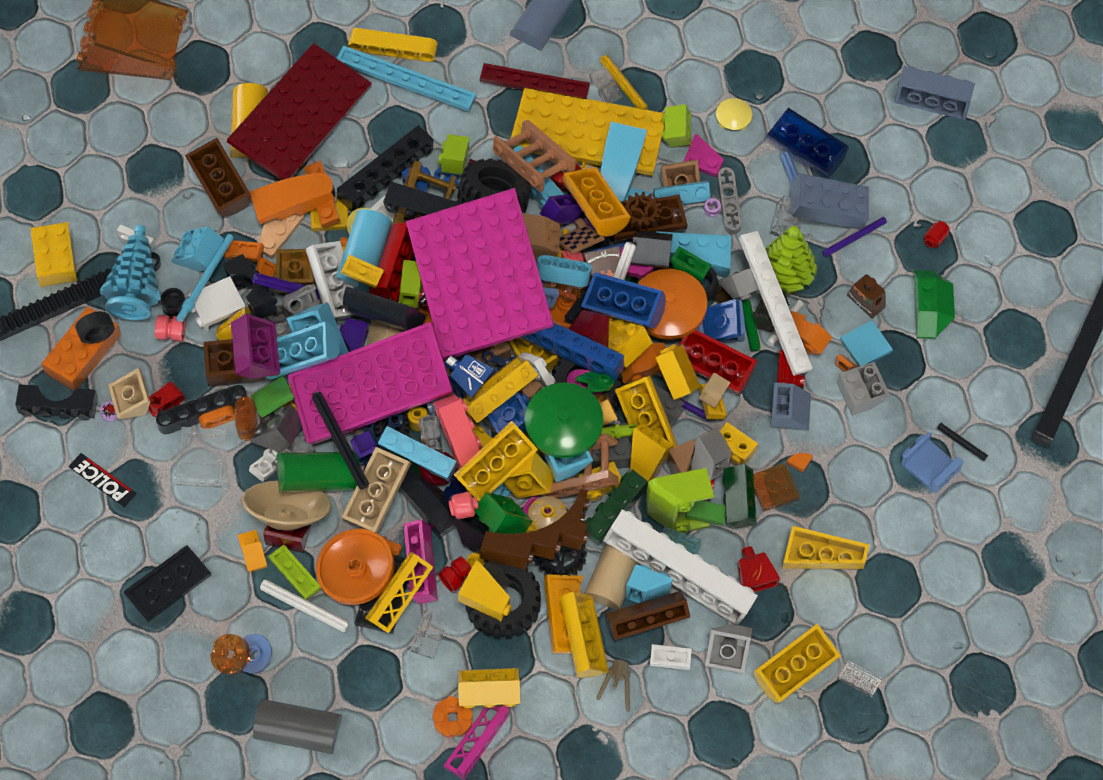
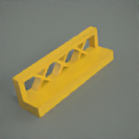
M410 552L366 616V619L389 633L433 566ZM418 562L427 567L422 575L415 576L414 567ZM407 580H412V590L403 592V583ZM401 596L402 605L400 608L392 609L391 601L393 598ZM390 613L391 621L387 627L378 622L382 614Z

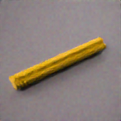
M608 54L601 56V64L618 83L620 88H622L634 106L641 110H648L647 103L642 100L643 98L638 95L639 93L636 92L631 83L625 79L626 77L615 66L616 64L609 58Z

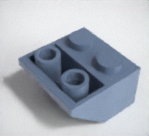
M774 382L770 427L809 430L811 394L794 384Z

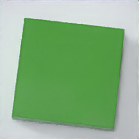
M284 376L251 395L261 418L295 398Z

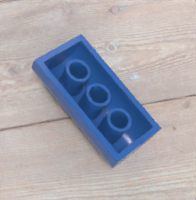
M594 272L581 307L649 328H655L663 316L666 297L665 293L661 290Z

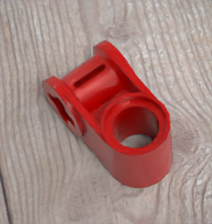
M168 382L149 397L150 414L156 417L159 412L180 405L184 401L185 395L173 382Z

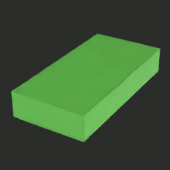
M702 500L696 501L691 510L685 512V518L723 526L726 506Z

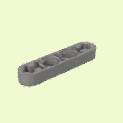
M724 167L719 170L717 179L724 228L729 234H737L741 230L742 221L735 174L731 168ZM724 174H727V177H729L726 184ZM730 189L733 191V195L726 196L723 191ZM732 205L736 208V210L734 212H728L726 210V207ZM731 218H734V225H736L734 228L730 225Z

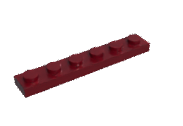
M487 63L483 64L480 75V82L521 90H524V88L579 99H587L590 89L589 82Z

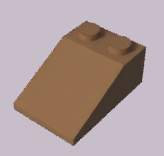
M522 213L535 259L537 260L541 255L556 257L559 254L560 224L545 216Z

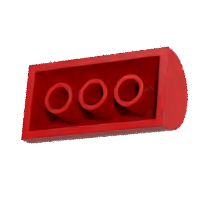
M395 223L391 226L378 267L383 269L384 272L376 289L371 287L369 291L370 294L395 302L398 301L400 295L403 261H411L414 253L406 223Z
M697 330L683 337L678 346L683 344L695 373L709 380L713 373H716L731 382L727 389L739 395L744 391L755 370L756 359Z

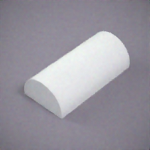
M340 241L311 245L306 248L322 304L329 303L336 321L355 316V314L348 313L343 306V295L346 286L354 287L336 277L344 254Z

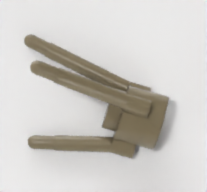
M623 660L613 661V665L609 667V673L596 699L600 700L611 676L614 679L613 689L617 688L618 681L625 678L626 711H629V678L631 672L628 671L629 664Z

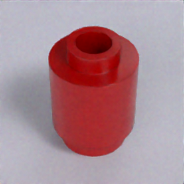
M943 221L935 222L923 236L925 244L930 248H938L949 235L950 227Z

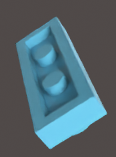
M708 181L653 188L654 198L680 194L682 204L702 202L710 199Z

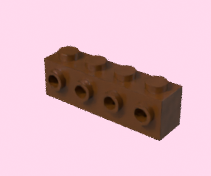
M681 591L605 613L609 632L614 640H618L690 618L687 599Z

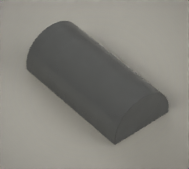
M261 699L255 716L253 738L333 754L342 714Z

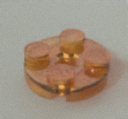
M224 634L216 639L213 644L214 648L213 653L210 654V659L214 668L228 675L239 673L251 661L249 645L241 636ZM229 649L234 651L232 658H227Z

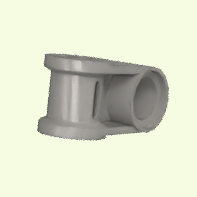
M314 284L306 285L297 291L285 295L282 299L283 308L292 314H296L321 304L315 292L316 286ZM296 300L295 306L291 308L292 301Z

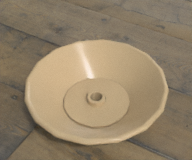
M278 481L256 484L247 489L241 498L244 509L268 526L283 531L297 530L320 520L329 513L332 506L328 495L324 492H279Z

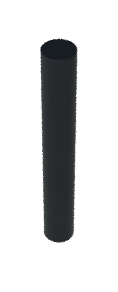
M943 423L938 425L937 429L982 461L988 458L989 455Z

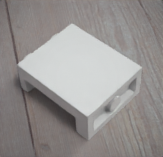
M227 277L204 287L196 299L195 306L191 312L196 313V322L199 328L203 327L206 333L209 331V326L233 316L245 307V304L231 277Z

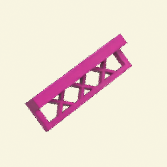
M506 706L484 707L444 764V768L465 780L509 717V708ZM491 708L497 713L492 720L487 721L486 714ZM486 725L482 735L476 737L475 729ZM474 742L475 745L470 752L464 753L463 746L466 743ZM463 758V762L458 769L451 766L454 759Z

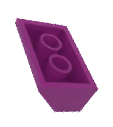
M246 313L231 322L236 374L247 378L279 375L280 365L275 322Z

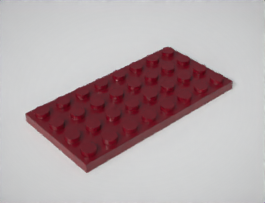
M313 43L227 138V143L280 180L292 178L371 88L372 82Z

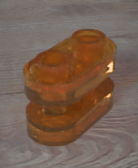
M241 397L235 403V425L238 437L243 441H250L254 433L253 430L257 427L255 404L250 397Z

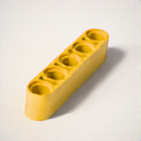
M353 28L351 30L348 43L349 48L363 53L424 62L435 60L438 42L432 38L362 28Z

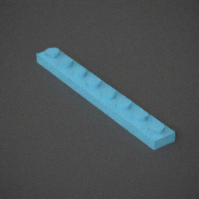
M346 46L342 47L337 56L338 60L355 71L468 112L476 99V93Z

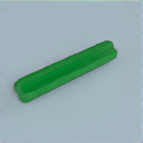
M749 299L742 300L744 323L750 350L752 352L759 351L761 345L751 301Z

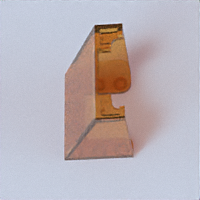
M93 0L86 15L89 17V20L85 22L83 31L86 33L85 37L82 36L80 41L81 52H78L76 62H79L77 69L81 71L170 80L176 69V60L174 58L179 35L183 28L182 22L186 19L188 10L158 0Z

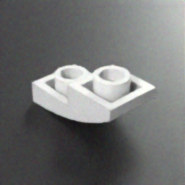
M268 448L264 451L263 456L250 466L249 472L264 482L278 470L277 453L291 452L286 448L279 451Z

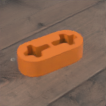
M225 406L201 415L199 422L202 429H211L234 420L236 413L233 406Z

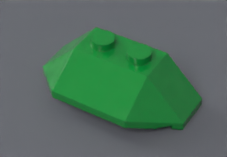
M914 270L916 339H936L955 319L953 283L933 270Z

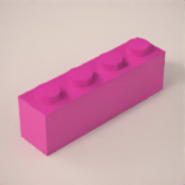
M422 519L404 523L406 556L410 552L414 553L433 566L412 599L419 604L437 601L431 526ZM418 562L414 567L415 576L422 575L427 567ZM409 580L410 591L413 588L412 580Z

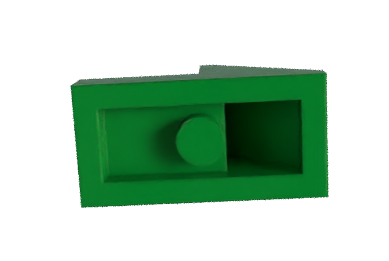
M680 246L671 258L674 269L689 273L701 282L711 267V264Z

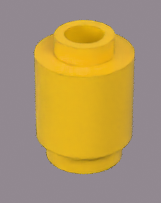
M421 406L411 408L408 412L409 426L412 430L422 431L427 427V411Z

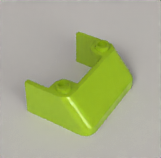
M707 468L650 480L647 487L645 506L647 515L677 535L709 528V523L685 518V512L691 510L694 502L714 498Z

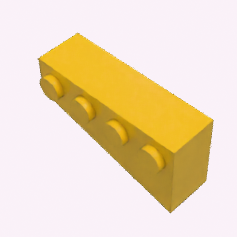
M792 526L782 569H864L870 544Z

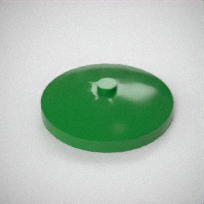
M555 383L539 390L532 397L525 412V428L530 441L541 452L556 458H572L584 454L599 440L603 429V411L597 398L586 388L573 383Z

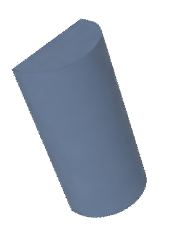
M532 0L510 31V36L541 51L576 0Z

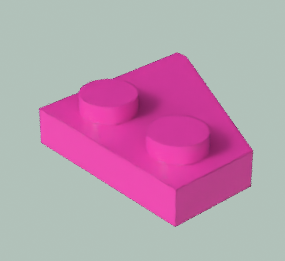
M695 134L683 161L698 160L699 172L717 178L724 159L699 135Z

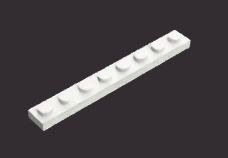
M758 231L741 235L739 237L740 243L793 376L811 371L813 369Z

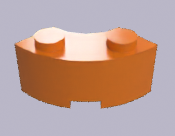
M790 311L806 353L821 354L832 339V336L818 323L813 325L805 319L806 316Z
M652 343L627 368L624 367L621 372L623 383H632L649 375L661 374L662 371L655 357L661 354L660 351L666 348L665 343Z

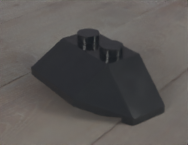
M476 513L473 517L457 519L454 516L453 520L463 545L471 551L480 554L486 531L490 532L488 530L489 527L478 519L479 516Z

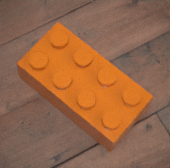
M88 306L41 363L46 375L72 391L81 386L121 336L118 324L113 322L115 330L107 339L94 344L81 342L75 328L76 323L85 315L97 312Z

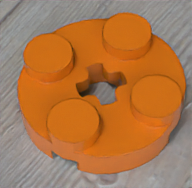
M449 696L440 701L434 708V727L444 737H461L472 726L473 712L471 708L459 706V698ZM449 714H457L456 718H457L458 720H457V721L452 720V721L450 722V721H448V720H449V716H448V715H449Z

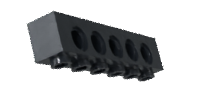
M419 125L340 185L337 188V199L351 212L361 208L368 199L374 198L382 188L388 187L391 181L398 176L400 177L401 172L408 169L414 161L419 162L423 156L429 155L433 150L434 139Z

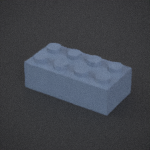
M904 66L895 103L966 120L975 83L952 78L949 75L944 76L932 71Z
M800 173L791 183V216L861 229L869 220V187Z

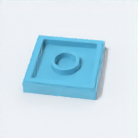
M872 320L840 337V341L858 367L875 362L893 351Z

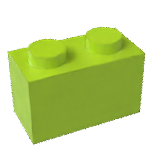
M682 104L665 107V114L662 117L663 124H665V130L662 131L663 140L667 142L670 148L691 145V112L688 106Z
M447 135L446 141L442 142L441 152L443 153L439 154L438 164H441V172L462 175L468 157L470 137Z

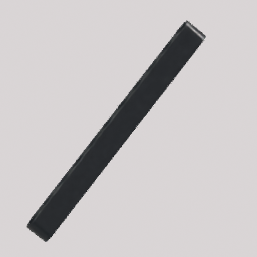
M1103 282L1031 439L1049 448L1103 330Z

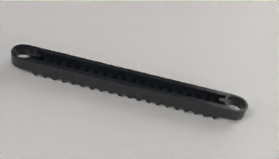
M151 252V258L156 260L153 268L156 272L161 267V261L157 253ZM107 268L104 272L100 271L98 275L93 274L91 278L86 277L84 281L71 284L69 288L64 287L62 291L57 290L55 294L51 293L49 297L44 296L42 300L37 299L35 303L31 302L28 306L15 309L13 313L8 312L6 316L2 315L0 318V341L103 296L100 294V289L106 282L107 276L111 273V269Z

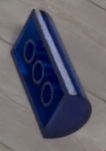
M789 107L767 134L768 139L827 177H830L838 169L849 148L848 145Z

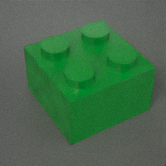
M490 492L484 493L478 503L479 508L475 509V513L479 516L478 519L489 527L488 530L493 533H526L533 522L512 498Z

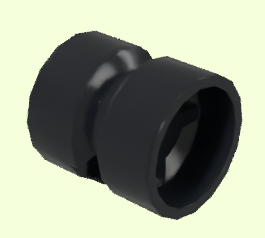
M178 288L166 289L160 296V302L164 315L172 319L174 316H178L181 311L185 296Z

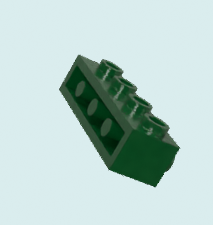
M633 469L630 473L626 472L622 476L621 484L617 488L613 487L608 494L609 498L605 503L601 502L595 509V515L592 518L588 517L584 522L587 523L586 531L589 532L588 538L598 546L603 542L622 509L629 511L648 487V481Z

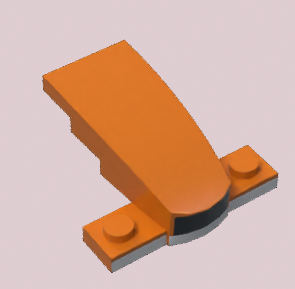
M321 160L304 167L305 175L280 180L250 191L256 216L260 224L276 217L281 221L295 213L302 216L314 209H317L323 228L341 221L335 204L337 199L336 190L331 178L326 174Z

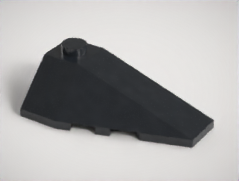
M409 468L399 489L422 519L431 526V530L436 537L441 539L456 528L453 520L454 516L451 515L449 506L452 496Z

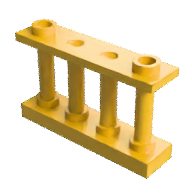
M515 357L488 378L471 401L466 398L462 399L468 408L467 415L473 418L476 423L480 422L535 379L538 374L527 360L521 363L519 357Z

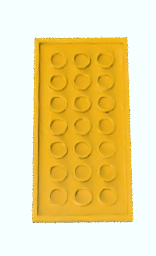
M524 88L511 138L521 134L522 122L528 119L577 160V162L602 166L611 122L646 129L647 134L636 173L653 176L661 145L662 131L665 128L662 119L665 113ZM523 140L510 148L513 150L517 146L521 145L524 149L525 147L531 144L528 141ZM537 150L532 152L534 154L543 155L540 151Z

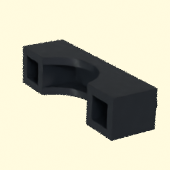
M241 254L223 263L226 276L231 277L235 287H249L252 289L245 298L253 316L263 319L277 312L275 304L278 301L274 293H269V287L253 283L252 278L254 274L259 272L258 270L254 271L255 268L250 259L247 260Z
M19 384L15 406L18 413L24 416L35 414L42 417L59 416L64 419L77 417L81 420H88L89 418L95 419L98 396L96 390L76 388L68 398L52 401L40 393L38 386Z

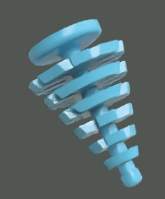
M143 225L135 226V235L129 237L127 244H125L121 252L123 255H119L111 269V273L106 278V282L100 289V294L108 299L105 310L109 314L121 319H147L151 314V306L157 304L158 300L161 299L156 281V273L153 269L154 264L151 259V250L148 248L149 240L144 236L146 228Z

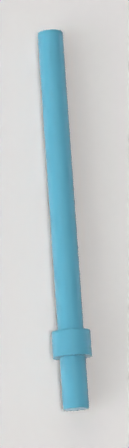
M228 234L191 295L183 302L182 309L176 317L179 322H183L188 312L193 310L196 299L234 239L232 235Z

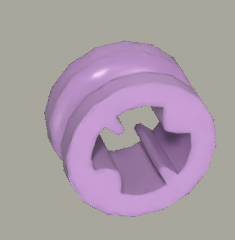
M715 198L708 199L704 204L705 214L709 217H716L720 214V201ZM713 205L716 206V208H713L712 210L709 209V207H712Z

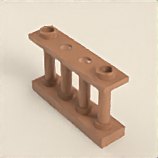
M528 119L522 122L521 134L506 142H503L497 136L493 139L494 153L540 192L544 190V180L559 171L564 173L575 171L576 160ZM523 140L531 144L518 152L510 148ZM536 150L543 154L529 163L523 159V157ZM548 160L555 164V166L542 173L534 169Z
M601 434L599 440L589 450L592 457V451L601 449V470L598 473L592 474V463L584 468L582 477L575 478L573 476L562 482H555V479H553L551 493L542 495L559 499L579 494L580 489L592 491L618 484V476L609 470V447L618 445V441L609 434Z

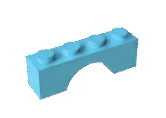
M388 426L378 442L381 448L422 466L448 482L458 466L457 461Z

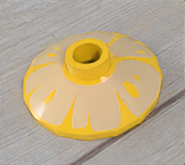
M544 496L532 502L528 516L533 520L531 525L538 530L560 519L567 510L559 499L552 496ZM548 509L551 510V513L546 514L544 511Z

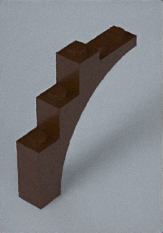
M580 489L572 507L560 519L544 528L519 534H501L486 531L481 546L480 558L526 570L528 562L532 563L534 555L554 560L555 552H560L561 545L581 550L582 544L587 543L589 532L586 531L587 523H584L586 515L583 514V510H588L590 499H586L588 491Z

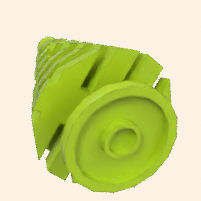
M791 226L765 248L784 294L795 293L804 289L805 284L810 285L815 279L813 275L816 276L818 268L817 264H815L814 254L797 226Z

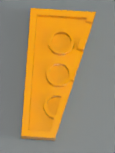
M546 575L544 577L552 653L571 654L560 598L573 591L581 593L580 585L583 580L581 575Z

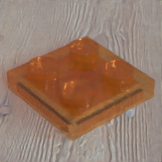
M785 463L754 473L755 494L763 512L800 499L798 490Z

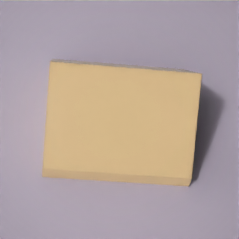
M140 368L108 385L118 419L146 415L150 399Z

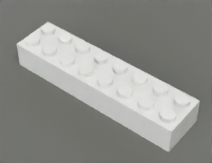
M622 509L603 540L638 564L646 565L657 573L663 572L668 574L673 579V586L735 625H738L746 616L758 596L751 588L740 585L735 578L726 576L720 572L718 567L707 564L703 561L702 557L690 553L682 544L674 543L666 534L657 532L649 523L641 522L629 511Z

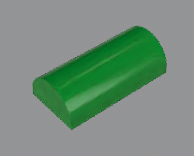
M340 452L277 453L279 492L355 491L357 484ZM353 452L354 455H355V457H356V459H357V461H358V463H359L357 454H356L355 452Z

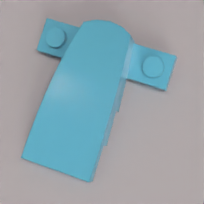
M611 122L600 173L621 204H623L624 200L628 201L629 195L635 197V192L638 195L645 192V196L651 194L648 191L631 188L642 154L647 130Z

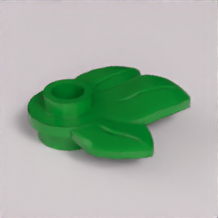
M585 372L575 379L577 382L588 384L587 390L590 392L609 391L614 385V380L609 375H600L596 372Z

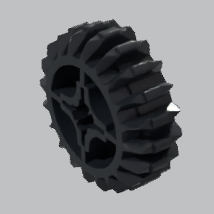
M582 544L581 550H572V548L561 545V561L559 554L556 552L554 560L534 555L536 559L535 565L539 566L540 572L545 571L544 576L550 574L560 576L577 575V570L582 571V565L586 564L585 557H587V552L584 551L586 549L585 544ZM572 559H575V560H574L572 563H570L569 565L564 566V564H565L567 561H572ZM547 560L555 562L557 566L552 565Z

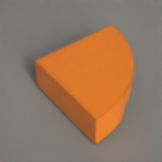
M797 453L791 456L786 464L803 473L813 459V455Z

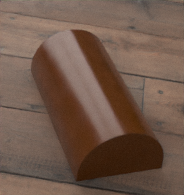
M218 138L185 155L219 215L231 216L239 213L249 205L252 196Z
M680 194L658 198V203H661L662 209L660 221H655V227L649 225L648 230L642 227L639 231L678 232L687 230L688 224ZM631 223L627 224L624 229L611 236L612 241L618 242L633 239L638 226L632 229Z

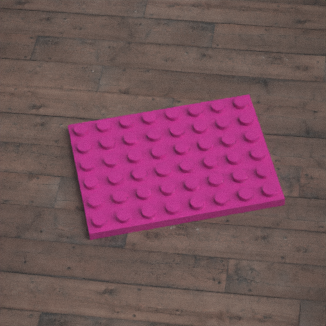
M515 188L406 221L443 360H447L451 355L453 357L554 327Z

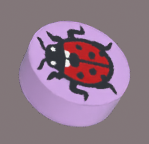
M113 402L103 403L100 407L101 417L109 422L116 420L117 415Z

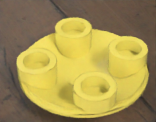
M730 98L724 100L716 110L719 126L730 130H745L752 120L751 107L741 99Z

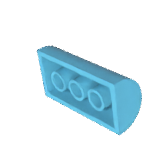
M357 210L338 269L337 278L360 291L369 293L371 286L342 274L341 270L349 254L378 267L392 225L390 218L374 210Z
M324 321L277 338L280 374L266 378L273 380L335 359L340 353V341L336 330L331 324Z

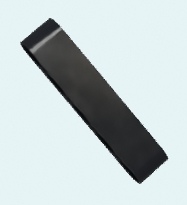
M234 385L161 411L156 416L158 430L162 434H171L200 423L199 417L201 415L225 406H233L234 411L239 410L248 403L246 389L242 385ZM237 395H242L241 398H235ZM220 401L224 402L222 405H217ZM200 408H206L205 411H198ZM183 414H187V415H188V416L185 417V418H180V416L183 415ZM164 421H170L168 424H162Z

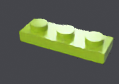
M282 545L268 556L274 566L305 600H308L321 590L318 582L285 545Z

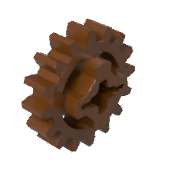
M635 192V197L629 195L628 201H623V206L630 215L628 224L631 223L632 229L638 226V230H641L642 227L648 230L649 225L655 227V221H660V216H662L661 203H658L657 197L652 199V194L645 196V192H642L641 195Z

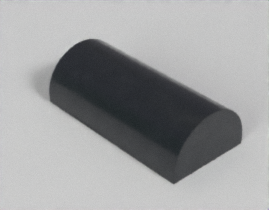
M346 286L344 291L343 306L348 313L407 331L423 325L427 316L408 305Z

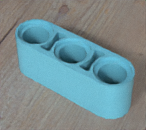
M541 255L537 259L541 280L577 287L589 285L592 270L590 264L549 255Z

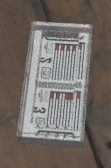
M848 660L837 678L871 697H874L883 680L881 677Z

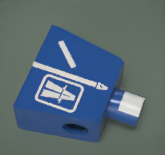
M451 355L445 362V365L453 370L449 376L450 382L469 401H471L494 370L492 367L469 355H465L461 362Z

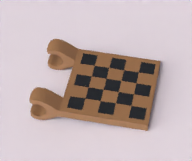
M582 218L574 220L578 226L576 230L560 236V246L570 254H574L603 241L604 237L586 225Z

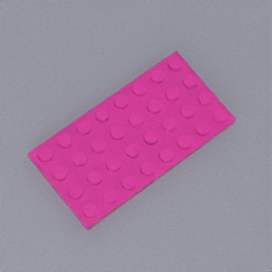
M431 322L337 356L335 359L287 375L295 397L294 400L304 435L309 446L332 438L312 400V395L318 391L322 392L343 434L454 393Z

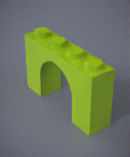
M404 260L399 303L417 308L419 291L423 287L416 261Z

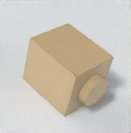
M713 373L699 399L715 408L731 382Z

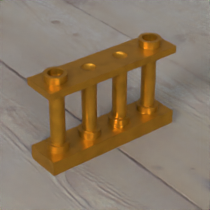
M414 161L410 166L404 185L417 189L415 183L416 180L419 181L420 179L444 188L443 198L449 199L457 186L455 183L456 176L453 175L448 182L423 173V170H420L422 163ZM397 212L394 215L392 225L395 223H406L404 214Z

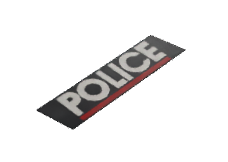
M82 453L68 466L124 508L137 494Z

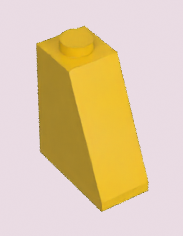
M643 423L635 427L632 438L630 472L633 469L648 482L656 478L668 457L669 450L674 445Z
M475 561L458 593V602L502 621L504 615L508 616L512 608L510 596L483 565Z

